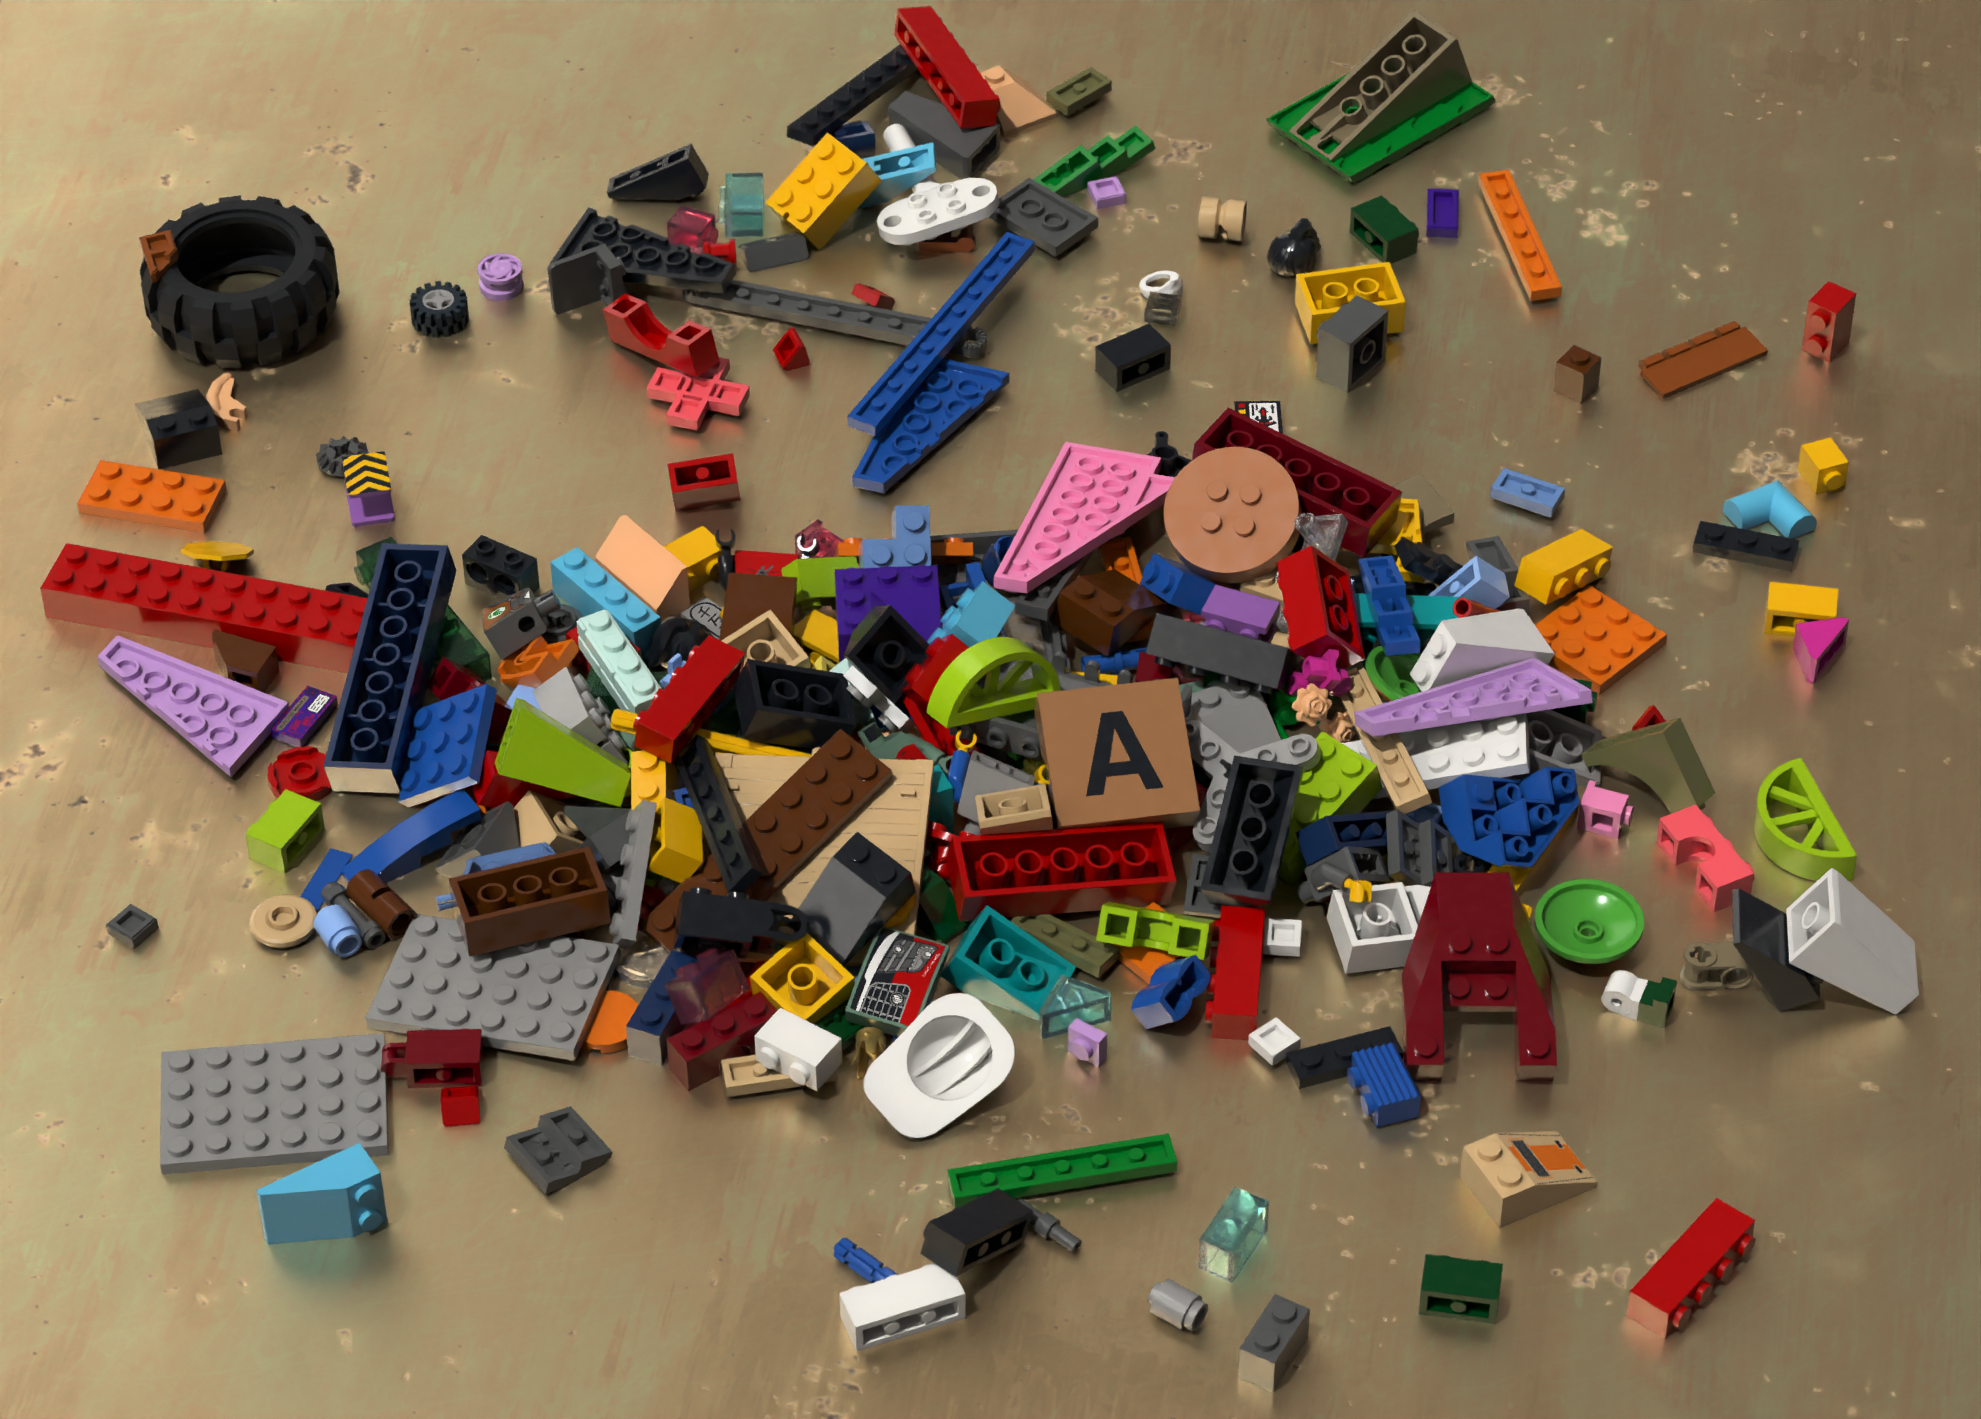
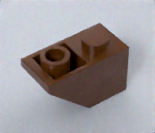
M214 630L211 635L215 659L223 676L265 693L280 671L276 647Z

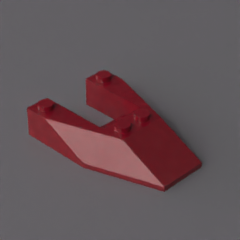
M1436 872L1401 976L1404 1064L1412 1080H1442L1444 1070L1443 1012H1513L1516 1081H1553L1557 1068V1052L1550 975L1510 874Z

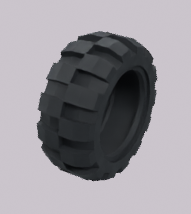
M241 195L219 198V203L207 206L199 203L183 210L180 219L177 221L170 219L166 221L156 233L171 230L178 259L157 282L152 283L143 256L140 268L141 288L146 316L151 321L152 329L171 350L177 349L185 359L201 365L206 361L217 362L219 368L241 369L242 364L258 362L259 366L281 361L282 354L293 351L296 354L313 343L317 332H324L336 309V300L340 293L334 247L327 234L318 223H315L308 213L295 205L285 208L279 199L258 196L256 200H242ZM238 271H264L281 276L263 287L244 292L223 293L200 288L201 285L213 278Z

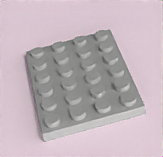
M417 914L416 919L412 918L365 1017L367 1028L403 1034H407V1031L482 1029L483 1046L575 1061L621 956L620 945L558 936L469 957L456 920Z
M384 1033L162 1052L160 1167L162 1175L316 1162L358 1143L362 1145L369 1157L389 1155L387 1076L385 1072H381L382 1048L386 1045Z

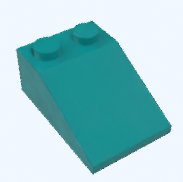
M986 905L969 925L944 966L941 977L965 994L1043 1022L1072 976L1076 966Z

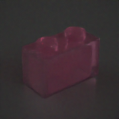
M712 948L697 955L698 961L696 963L685 965L676 970L677 976L664 985L681 1025L709 1020L750 989L734 949L718 952L717 948Z

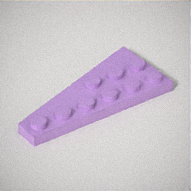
M118 635L97 656L99 666L230 777L239 770L271 734V728L289 708L287 701Z
M1530 658L1354 712L1355 725L1373 737H1384L1393 733L1478 720H1494L1504 716L1592 703V690L1540 660Z

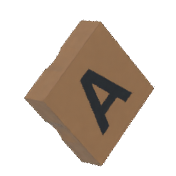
M1178 678L1037 693L1034 712L1041 756L1048 773V800L1053 829L1161 821L1164 829L1194 826L1199 817L1200 806Z

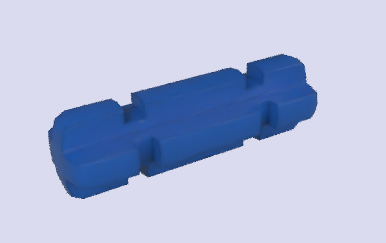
M842 1238L833 1248L835 1258L844 1264L849 1262V1268L871 1283L886 1279L891 1275H898V1273L887 1266L883 1268L884 1264L861 1247L856 1249L857 1244L848 1238Z

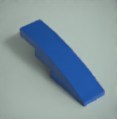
M1393 556L1358 559L1369 609L1385 655L1420 653V639L1413 626V611L1406 598V584Z
M460 789L430 804L396 825L341 869V875L349 883L355 874L362 870L370 869L385 883H388L421 868L420 857L451 844L450 833L480 820V808L464 789Z

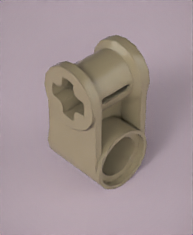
M1733 940L1715 943L1695 942L1689 944L1684 950V960L1686 963L1680 970L1679 980L1683 986L1690 990L1741 989L1749 985L1754 978L1753 972L1733 945Z

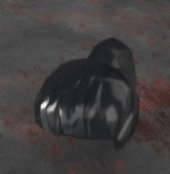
M1301 218L1294 222L1291 229L1282 232L1272 240L1267 260L1270 268L1276 274L1284 277H1294L1296 274L1310 273L1317 260V252L1321 249L1316 230L1307 218Z
M670 615L657 627L653 635L652 644L642 660L648 669L660 665L668 668L667 662L677 653L682 656V661L687 662L692 648L695 645L700 646L708 635L711 636V633L705 625L697 621L685 619L677 615Z

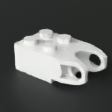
M1402 882L1372 885L1371 902L1363 901L1360 903L1349 901L1350 889L1347 891L1333 890L1326 918L1346 974L1405 966L1431 887L1423 885L1403 886Z

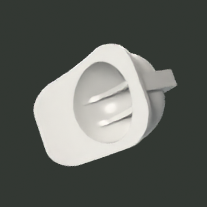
M963 993L945 995L929 1004L912 1024L870 1065L864 1077V1091L870 1102L901 1135L916 1139L926 1138L936 1134L956 1120L1005 1081L1014 1064L1015 1045L1010 1033L980 1000Z

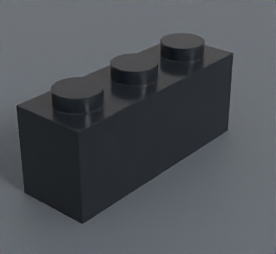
M997 1188L961 1207H956L938 1218L932 1219L924 1229L923 1237L925 1239L920 1254L956 1277L1022 1244L1028 1231L1033 1210Z

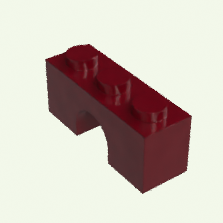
M443 657L429 679L427 687L440 700H444L486 683L475 672ZM497 693L488 737L498 742L506 730L512 708Z
M760 991L668 1038L669 1069L688 1091L720 1076V1062L731 1049L740 1046L748 1056L756 1055L754 1036L777 1012V1009Z

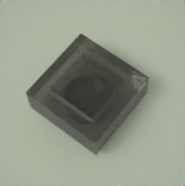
M1150 292L1145 309L1144 322L1176 326L1181 309L1182 295Z

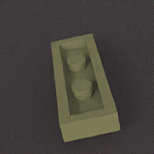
M1050 914L1014 917L1011 920L1012 923L1074 966L1098 978L1118 960L1120 948L1109 943L1096 941L1097 937Z

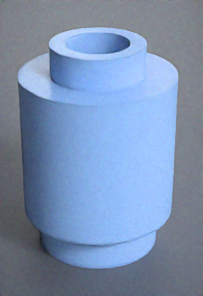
M330 905L318 912L313 926L330 952L340 957H348L356 953L362 944L361 931L346 909L341 905Z

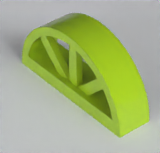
M1009 637L991 638L971 646L946 668L932 691L926 713L944 727L951 728L1034 710L1037 693L1061 691L1060 681L1051 663L1025 643ZM1019 660L998 684L1000 666L1007 662ZM1031 666L1033 678L1018 681ZM986 674L985 687L981 689L976 682Z
M1802 758L1793 759L1775 768L1762 782L1757 796L1754 833L1762 851L1782 869L1805 879L1818 881L1826 872L1833 868L1848 881L1853 880L1857 854ZM1775 800L1797 807L1799 812L1770 818L1767 809ZM1807 824L1810 829L1802 844L1790 839L1779 830ZM1816 843L1819 845L1821 850L1814 849Z

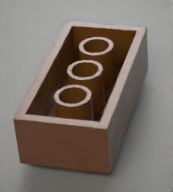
M590 846L449 878L453 912L469 957L611 924L607 889Z

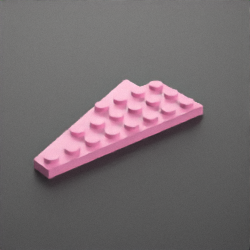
M1065 442L994 575V588L1003 589L1010 593L1027 594L1114 536L1125 533L1128 527L1164 505L1167 492L1175 477L1158 475L1161 469V457Z

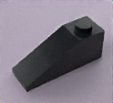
M689 144L610 178L607 195L609 198L658 200H680L687 196L695 197L706 189L709 173L692 144Z

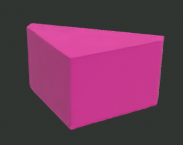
M1841 617L1796 624L1793 650L1807 682L1814 684L1845 646L1849 619Z

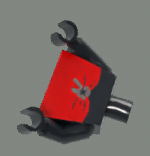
M719 529L715 533L716 546L721 550V555L718 556L719 583L725 592L729 572L782 576L781 569L795 559H799V554L735 550V555H731V549L735 546L736 542L735 532L731 529V540L728 542L720 541ZM804 534L798 537L797 546L802 553L801 559L811 558L819 552L820 545L815 536L813 544L809 548H804Z

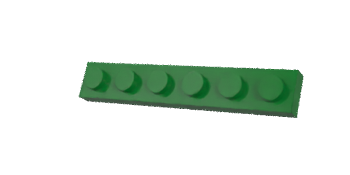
M1168 1133L947 1169V1180L953 1204L956 1208L997 1188L1013 1198L1177 1172V1158Z

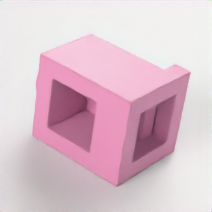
M1589 780L1579 805L1577 828L1618 839L1623 826L1629 827L1632 821L1634 806L1628 805L1629 795L1596 787V781Z

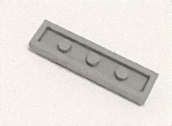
M642 800L634 810L631 809L626 820V831H630L628 844L623 846L620 864L625 866L623 879L620 878L618 880L615 890V899L619 900L618 913L613 914L609 933L614 935L613 944H619L622 949H627L636 941L657 806V803Z

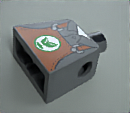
M524 588L481 610L483 630L502 660L548 630L546 616L562 606L552 589L536 598L530 588Z

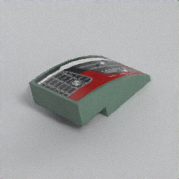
M883 926L876 933L856 979L845 1010L846 1021L864 1027H876L884 1033L899 1037L924 1009L932 1003L950 945Z

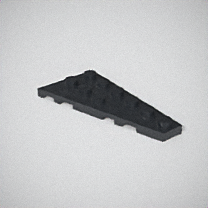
M589 207L550 262L551 264L560 259L606 244L616 258L620 257L626 270L623 282L626 283L632 282L653 286L709 291L711 293H724L736 275L733 263L707 253L695 254L691 252L690 247L682 243L678 246L669 243V239L633 224L629 226L621 225L618 223L617 218L610 215L606 218L597 215L596 210Z

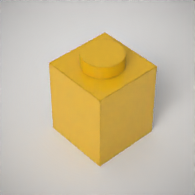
M1831 437L1801 445L1798 471L1815 495L1845 487L1849 461Z

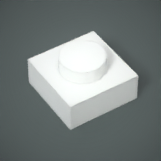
M1266 918L1263 954L1300 957L1302 920Z
M1277 1017L1248 1035V1045L1272 1066L1286 1058L1287 1052L1300 1049L1301 1038Z

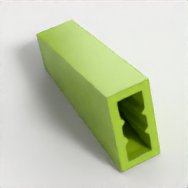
M516 698L494 763L498 774L621 807L623 798L629 797L631 794V772L627 764L525 700Z

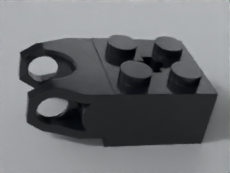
M690 888V892L683 891L677 908L673 950L746 959L748 952L776 954L784 947V945L779 943H793L806 936L808 916L793 906L748 899V895L745 893L728 892L726 896L712 895V891L706 888ZM793 915L799 919L801 928L797 933L785 934L781 932L779 927H789L788 923L791 920L784 916Z

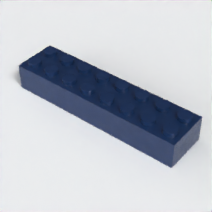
M382 543L323 765L333 791L400 794L401 779L404 775L407 761V749L410 745L414 726L413 719L417 709L423 706L457 571L448 545Z

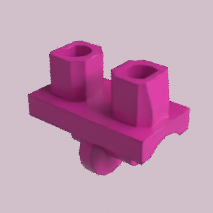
M1328 649L1321 658L1308 656L1303 662L1302 673L1293 672L1288 678L1290 696H1297L1298 689H1306L1310 683L1315 684L1318 688L1327 689L1328 695H1344L1351 687V680L1345 669L1336 666L1339 650Z

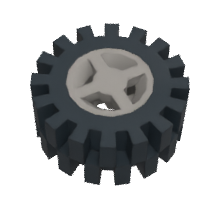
M435 281L436 286H431L429 282L424 284L425 289L418 287L416 293L411 294V320L417 332L422 330V335L425 336L432 333L433 338H438V334L443 333V337H448L450 331L455 335L459 333L458 327L461 329L466 327V323L469 321L467 296L464 289L461 290L457 284L452 287L451 282L446 281L445 285H441V281Z

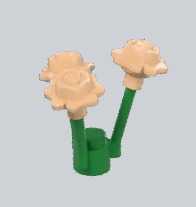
M1312 683L1308 684L1306 689H1298L1297 697L1278 690L1267 703V708L1281 740L1289 738L1282 726L1293 725L1298 721H1304L1311 727L1318 725L1321 731L1341 743L1350 742L1355 736V729L1346 712L1343 714L1337 712L1332 720L1327 718V711L1332 705V701L1327 698L1328 690L1318 688Z

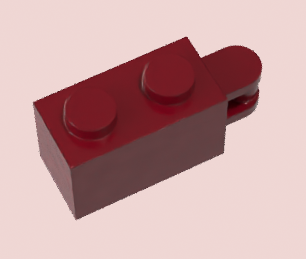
M482 1029L407 1031L406 1043H388L382 1048L381 1072H385L388 1077H406L408 1089L450 1088L472 1085L482 1087L484 1068Z

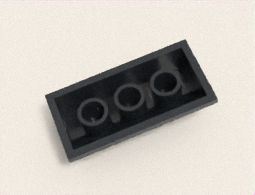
M1156 613L1146 654L1156 656L1154 663L1172 668L1175 667L1176 662L1187 664V672L1207 677L1208 671H1213L1221 674L1220 681L1240 686L1241 679L1254 683L1253 690L1272 695L1274 688L1286 689L1289 676L1296 670L1301 660V656L1284 646Z
M1234 755L1200 888L1209 904L1257 907L1271 903L1305 769L1303 766Z

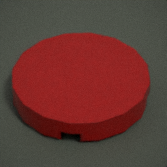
M311 746L295 747L279 754L277 761L273 765L272 762L270 763L267 773L268 785L273 795L278 798L287 789L311 800L318 801L330 794L333 790L323 768L326 755L319 752L318 748Z

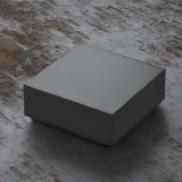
M132 904L128 905L106 924L107 934L133 949L159 928L156 918Z

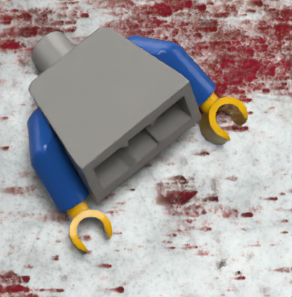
M960 730L955 737V746L958 750L953 752L948 780L953 787V800L959 804L957 813L968 818L964 831L974 835H981L975 796L1046 784V787H1048L1049 781L1045 780L1042 776V770L1046 765L1040 766L1035 771L1034 776L973 750L977 741L975 733L972 743L969 745L962 744L959 740L962 732Z

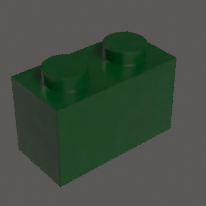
M1382 195L1351 208L1350 233L1382 263L1390 262L1392 264L1417 253L1419 237L1417 226L1409 221L1395 205H1392Z
M1426 1254L1420 1291L1419 1315L1496 1324L1503 1264L1485 1260L1477 1261L1453 1258L1446 1255Z

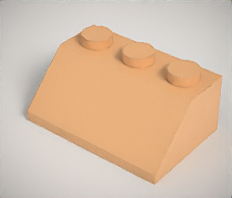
M624 514L619 517L596 554L595 562L661 617V623L670 615L681 617V613L690 607L687 566L627 515Z

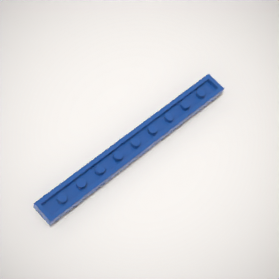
M1006 232L848 414L847 426L876 437L1034 253L1035 242Z

